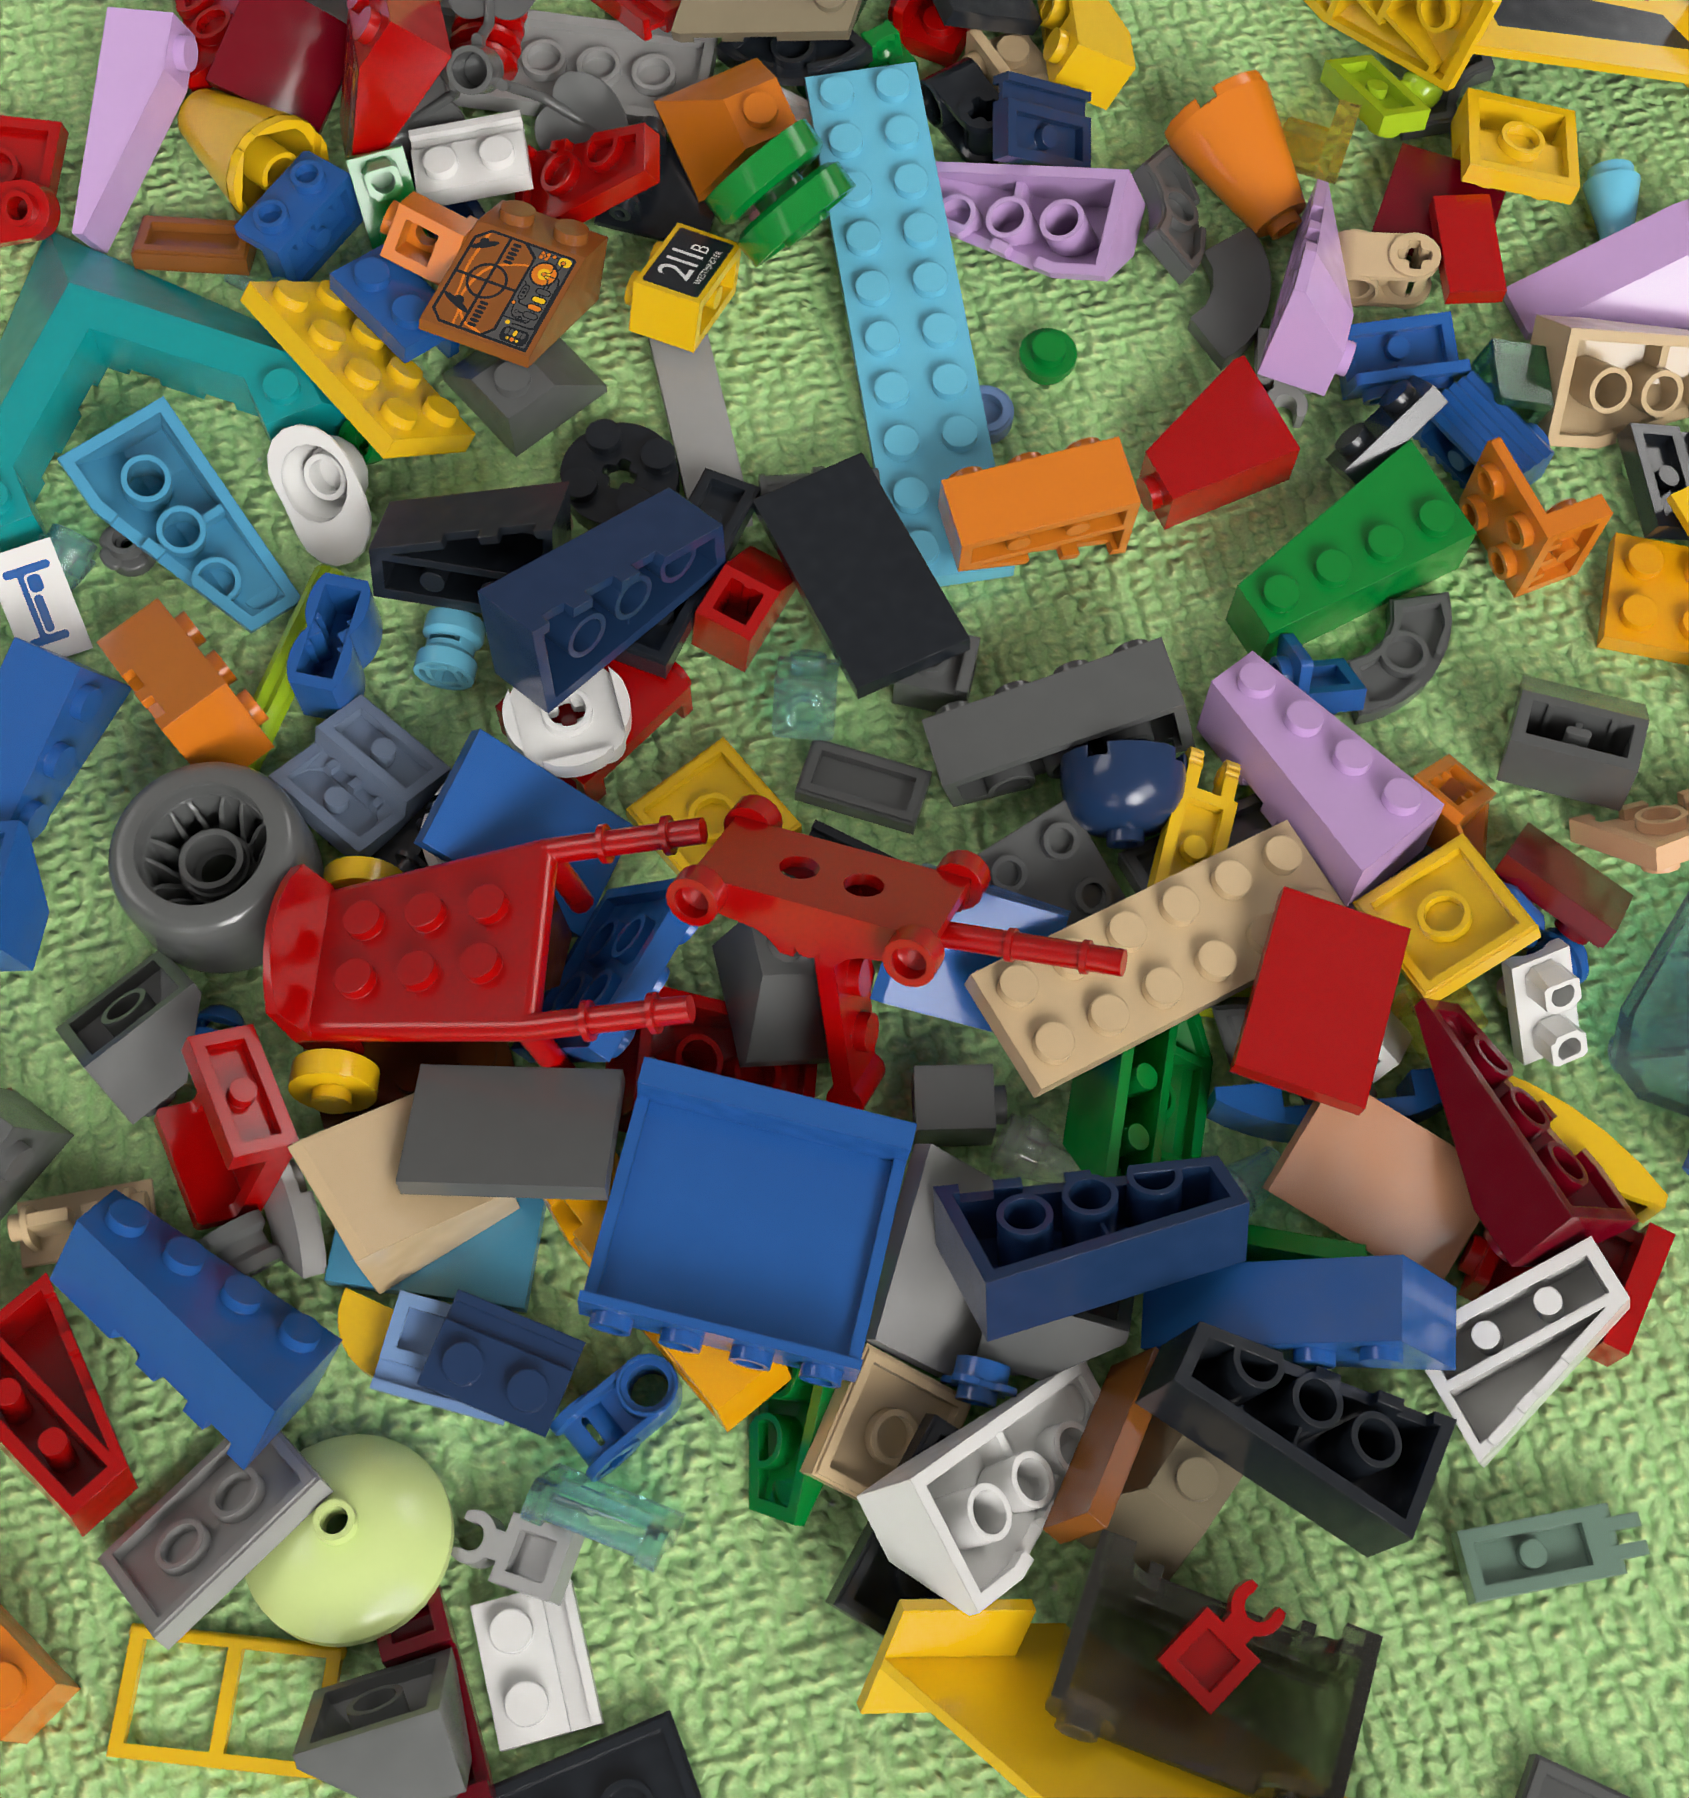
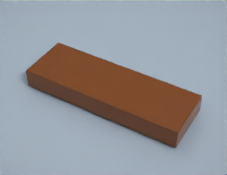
M1156 1347L1116 1363L1109 1369L1099 1397L1043 1526V1530L1059 1544L1067 1543L1108 1528L1152 1417L1151 1413L1137 1405L1135 1401L1158 1354L1159 1349Z

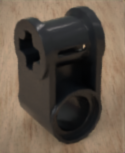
M965 57L920 80L928 121L940 130L959 153L961 159L966 163L998 164L999 161L993 160V102L999 100V93L984 76L979 65L972 58Z

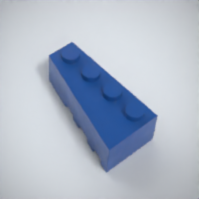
M116 1189L76 1220L49 1279L108 1338L123 1337L136 1350L138 1359L135 1364L153 1382L164 1377L187 1400L183 1411L202 1430L212 1424L231 1443L226 1454L243 1470L249 1466L312 1397L342 1341L341 1338L321 1326L314 1318L303 1314L261 1286L258 1281L244 1275L205 1249L198 1241L187 1237L148 1211L142 1204L131 1200Z
M1403 1254L1240 1262L1143 1293L1140 1348L1143 1350L1153 1347L1160 1349L1161 1345L1201 1321L1282 1352L1284 1360L1307 1369L1319 1366L1324 1369L1352 1367L1456 1370L1457 1287Z

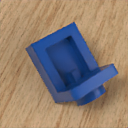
M1294 633L1279 635L1277 654L1269 662L1272 667L1332 715H1336L1338 712L1363 710L1367 688L1344 658L1312 660Z

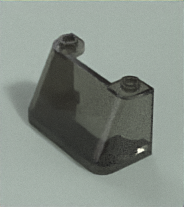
M1103 1529L1083 1563L1045 1702V1709L1056 1718L1054 1727L1062 1734L1083 1742L1095 1743L1098 1737L1251 1798H1344L1383 1636L1347 1623L1343 1628L1340 1639H1332L1325 1636L1314 1637L1317 1624L1304 1619L1295 1629L1281 1625L1277 1631L1270 1635L1254 1636L1246 1646L1261 1662L1210 1715L1196 1703L1154 1658L1203 1606H1208L1221 1620L1227 1613V1603L1163 1579L1162 1575L1165 1566L1151 1561L1144 1571L1134 1562L1137 1541ZM1246 1611L1248 1617L1253 1621H1260L1264 1618Z

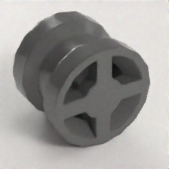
M259 1209L248 1212L222 1225L198 1241L205 1249L251 1278L273 1266L284 1257L279 1245L270 1243L263 1232L266 1221Z

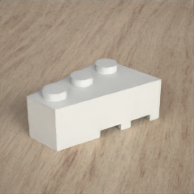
M1592 1236L1457 1309L1456 1370H1425L1452 1418L1457 1419L1456 1425L1483 1468L1630 1309L1629 1295Z

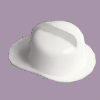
M297 424L282 429L272 439L267 454L268 474L298 538L307 552L322 563L340 566L354 562L365 551L371 537L372 516L365 495L369 483L368 468L363 456L347 440L339 436L329 435L315 426Z

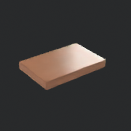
M1371 1095L1368 1097L1366 1109L1359 1116L1313 1101L1262 1186L1263 1189L1351 1242L1365 1244L1366 1251L1375 1256L1403 1254L1442 1279L1446 1278L1480 1221V1218L1473 1209L1456 1148Z

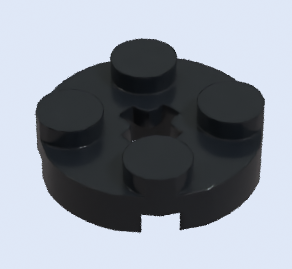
M599 419L592 422L587 427L585 434L578 437L568 448L560 468L561 482L570 481L571 513L577 522L588 530L668 487L678 494L680 492L679 471L673 445L656 432L638 424L616 423L610 419ZM615 471L630 472V477L635 479L633 484L623 482L619 489L610 487V477L608 475Z

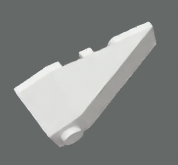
M1086 1361L1044 1380H1039L1018 1393L1016 1397L1008 1399L906 1461L856 1496L890 1563L943 1599H946L968 1616L982 1612L1024 1578L1034 1561L1030 1556V1552L1043 1531V1526L1101 1392Z

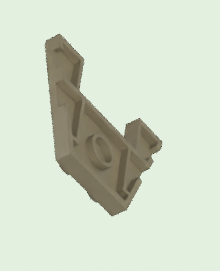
M681 0L671 34L673 40L681 43L694 42V38H722V42H743L744 37H777V41L849 40L862 0Z

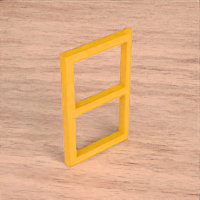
M131 1624L129 1628L130 1638L106 1757L317 1779L298 1770L295 1761L226 1754L245 1650L325 1658L326 1664L321 1687L324 1688L339 1683L343 1659H345L347 1654L346 1647H327L300 1640L190 1629L176 1643L228 1648L209 1752L127 1743L147 1639L155 1640L144 1624Z

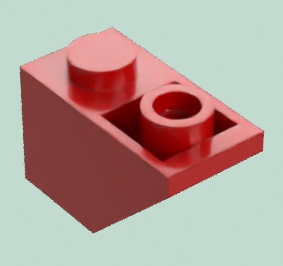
M751 545L728 561L695 611L691 644L745 673L796 590V586L783 562Z

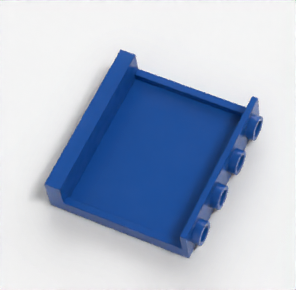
M644 1056L637 1081V1098L584 1290H580L577 1299L579 1314L590 1317L588 1325L604 1333L630 1336L632 1328L660 1334L658 1343L673 1350L699 1354L702 1345L729 1351L728 1360L745 1368L770 1371L772 1362L800 1369L799 1379L814 1385L840 1388L842 1380L855 1383L863 1363L864 1345L917 1123Z

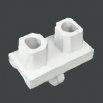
M1560 938L1549 941L1543 949L1536 953L1525 956H1511L1502 961L1503 976L1498 980L1496 990L1499 1002L1508 1009L1514 1057L1524 1066L1542 1058H1545L1553 1066H1561L1585 1056L1588 1052L1586 1033L1579 1028L1577 1003L1582 998L1580 979L1572 971L1570 946Z

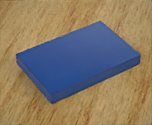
M477 729L470 732L414 844L444 862H449L544 838L595 832L598 824L606 823L611 829L633 827L634 825L482 729ZM621 855L615 856L614 861L610 864H602L599 858L570 862L594 897L593 906L587 912L577 914L569 908L555 888L556 899L570 928L572 937L582 936Z

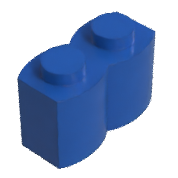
M324 573L313 586L305 609L307 628L296 638L287 660L288 681L303 714L322 719L329 718L362 694L364 696L365 674L363 669L375 657L383 635L382 619L368 581L331 573Z

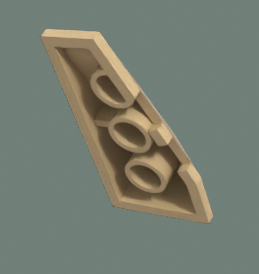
M1536 314L1524 375L1536 425L1545 432L1550 446L1599 449L1616 444V435L1630 422L1665 425L1689 418V330L1592 318Z

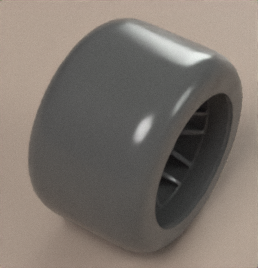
M202 762L174 769L149 783L131 800L121 814L111 838L108 854L109 878L116 898L124 912L149 942L175 963L191 970L212 974L241 972L263 965L266 923L272 900L280 882L291 867L305 864L322 878L324 872L318 844L297 807L284 790L259 771L226 762Z

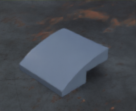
M361 694L317 725L315 742L268 775V777L278 784L290 797L304 821L345 857H371L428 803L445 783V778L451 771V768Z

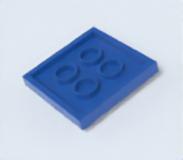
M675 878L607 889L594 910L582 936L577 938L567 955L560 986L544 992L542 1012L578 1008L580 1001L588 999L592 1000L595 1006L640 1001L645 999L648 992H660L670 974L667 964L678 945L687 942L699 927L680 921L667 905V889ZM636 1029L600 1033L597 1039L592 1042H585L581 1036L556 1038L554 1040L572 1063L610 1062L611 1058L619 1056L627 1048L635 1035ZM520 1042L513 1043L510 1048L512 1051L530 1063H537Z

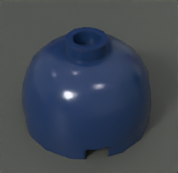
M1147 740L1107 741V754L1088 757V745L1077 747L1065 753L1060 761L1062 798L1066 801L1073 819L1088 834L1106 838L1107 847L1120 850L1140 848L1145 845V837L1161 832L1171 813L1175 811L1183 798L1186 783L1187 756L1183 753L1176 758V747L1166 743Z

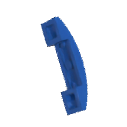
M1432 1068L1410 1070L1396 1087L1397 1097L1377 1099L1417 1124L1444 1109ZM1264 1083L1214 1087L1207 1100L1206 1118L1226 1128L1249 1136L1289 1143L1311 1105L1284 1107L1282 1090Z

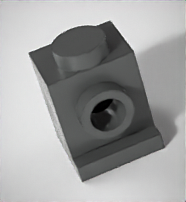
M968 635L970 637V650L894 683L892 703L936 713L938 709L946 704L956 701H968L977 665L981 638Z

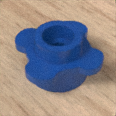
M957 1355L952 1376L942 1375L940 1380L945 1385L957 1388L956 1400L986 1408H995L997 1398L1005 1399V1396L1016 1397L1018 1389L1007 1385L1011 1367L1000 1362L970 1355Z

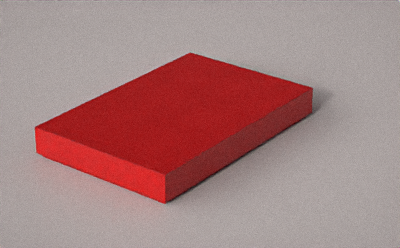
M1284 886L1278 894L1229 1072L1359 1116L1366 1109L1411 928Z

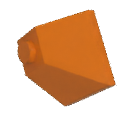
M758 58L749 60L654 101L656 111L664 124L667 135L698 202L704 201L727 176L786 128L797 122L776 76Z

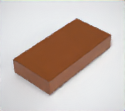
M145 215L142 218L131 256L135 269L250 276L257 248L238 237L234 228L238 220Z

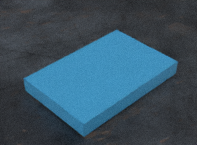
M516 1198L520 1209L383 1293L399 1295L400 1290L430 1299L453 1303L454 1297L458 1289L507 1310L527 1313L547 1206L543 1199ZM335 1229L324 1281L331 1286L377 1292L358 1267Z

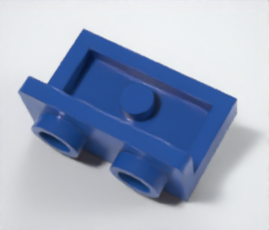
M384 244L330 273V289L404 364L435 346L447 358H451L459 353V343L419 329V319L434 295L435 290L421 276L380 256Z
M1451 311L1351 324L1348 340L1357 342V346L1346 375L1344 377L1339 375L1343 400L1362 398L1363 405L1372 406L1379 405L1381 397L1390 387L1399 381L1408 380L1412 375L1433 384L1442 393L1445 388L1448 389L1454 382L1457 383L1463 376L1469 374L1471 363L1470 359L1459 360Z

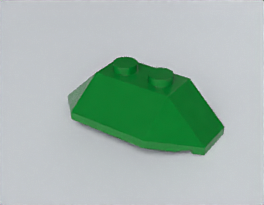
M1196 1014L1072 1079L1062 1144L1080 1170L1090 1169L1091 1174L1107 1178L1125 1176L1128 1165L1201 1157L1213 1059L1200 1014Z

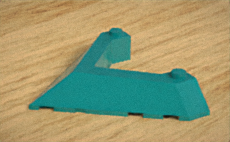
M54 232L51 236L42 240L0 340V553L48 538L35 506V501L45 485L42 476L55 452L61 454L82 416L79 408L92 385L98 387L108 368L128 375L133 370L159 379L162 386L205 399L206 395L232 402L237 410L259 417L270 443L282 429L297 424L315 426L329 435L339 436L340 428L347 418L259 321L143 270L135 269V267Z

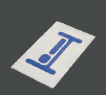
M48 537L0 553V603L14 637L65 657L92 649V643L51 538Z

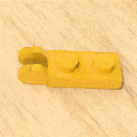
M1192 746L1185 751L1187 771L1183 798L1175 811L1171 813L1165 826L1161 829L1147 888L1228 848L1238 802H1235L1234 798L1241 770L1240 764L1226 759L1216 772L1213 782L1214 788L1211 793L1197 788L1204 765L1205 751Z

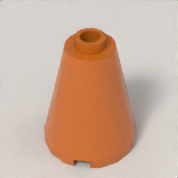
M1257 70L1241 72L1213 86L1212 88L1217 96L1202 107H1200L1196 98L1186 105L1171 120L1164 132L1165 138L1176 155L1247 227L1254 231L1257 237L1270 235L1272 240H1277L1289 234L1301 224L1302 219L1299 215L1306 208V202L1269 84Z

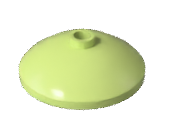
M365 1434L343 1435L320 1441L300 1451L333 1492L245 1576L255 1602L275 1625L299 1640L327 1647H347L365 1644L394 1632L411 1620L428 1603V1600L440 1585L449 1565L454 1542V1520L450 1500L437 1474L419 1454L409 1447L385 1437ZM339 1514L348 1515V1521L343 1530L335 1534L326 1533V1526L332 1517Z

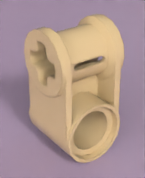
M1359 229L1338 232L1352 307L1378 306L1410 309L1423 304L1428 298L1432 285L1430 277L1437 271L1441 260L1440 247L1434 239L1416 232L1405 234L1380 233ZM1413 248L1414 252L1411 261L1406 260L1408 251ZM1414 282L1411 292L1406 294L1408 283Z

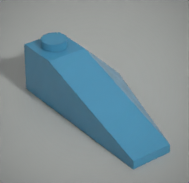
M164 396L57 458L59 464L94 514L251 634L297 605L301 597Z

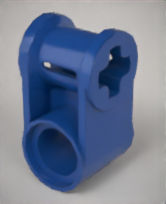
M651 1353L639 1354L629 1359L596 1388L587 1391L569 1404L552 1421L550 1429L555 1436L564 1435L588 1465L586 1470L587 1477L591 1482H596L620 1466L636 1451L644 1440L673 1418L679 1410L683 1398L681 1383L672 1364L666 1359ZM647 1374L662 1376L668 1381V1390L661 1402L654 1406L644 1407L632 1400L631 1392L639 1378ZM588 1424H591L605 1441L604 1445L600 1446L586 1429Z

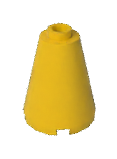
M209 88L199 89L191 93L179 109L177 121L180 133L230 204L242 217L303 151H310L329 162L325 140L308 121L299 116Z

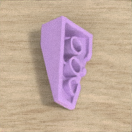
M935 161L949 233L952 237L1050 278L1107 282L1134 256L1146 204L1129 169Z

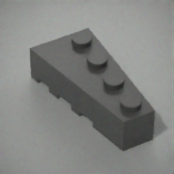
M1162 637L1151 641L1145 639L1128 641L1118 646L1113 651V654L1090 662L1086 660L1067 662L1059 666L1052 675L1032 682L1018 680L999 687L992 696L971 703L968 701L952 702L938 709L934 716L922 719L941 785L953 807L1030 789L1036 782V775L1047 773L1050 778L1060 779V761L1062 756L1077 747L1088 745V757L1107 754V741L1147 740L1166 744L1171 743L1172 746L1176 747V753L1187 751L1190 746L1195 747L1186 705Z

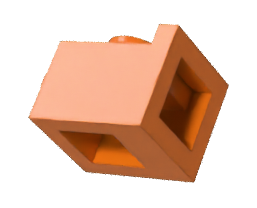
M413 191L401 202L394 200L387 209L380 227V232L387 235L380 256L439 286L478 219L471 215L465 218ZM423 228L438 235V239L428 237Z

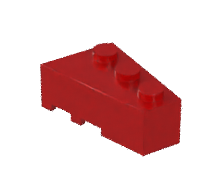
M46 1272L0 1310V1449L74 1529L84 1537L139 1487L59 1297Z

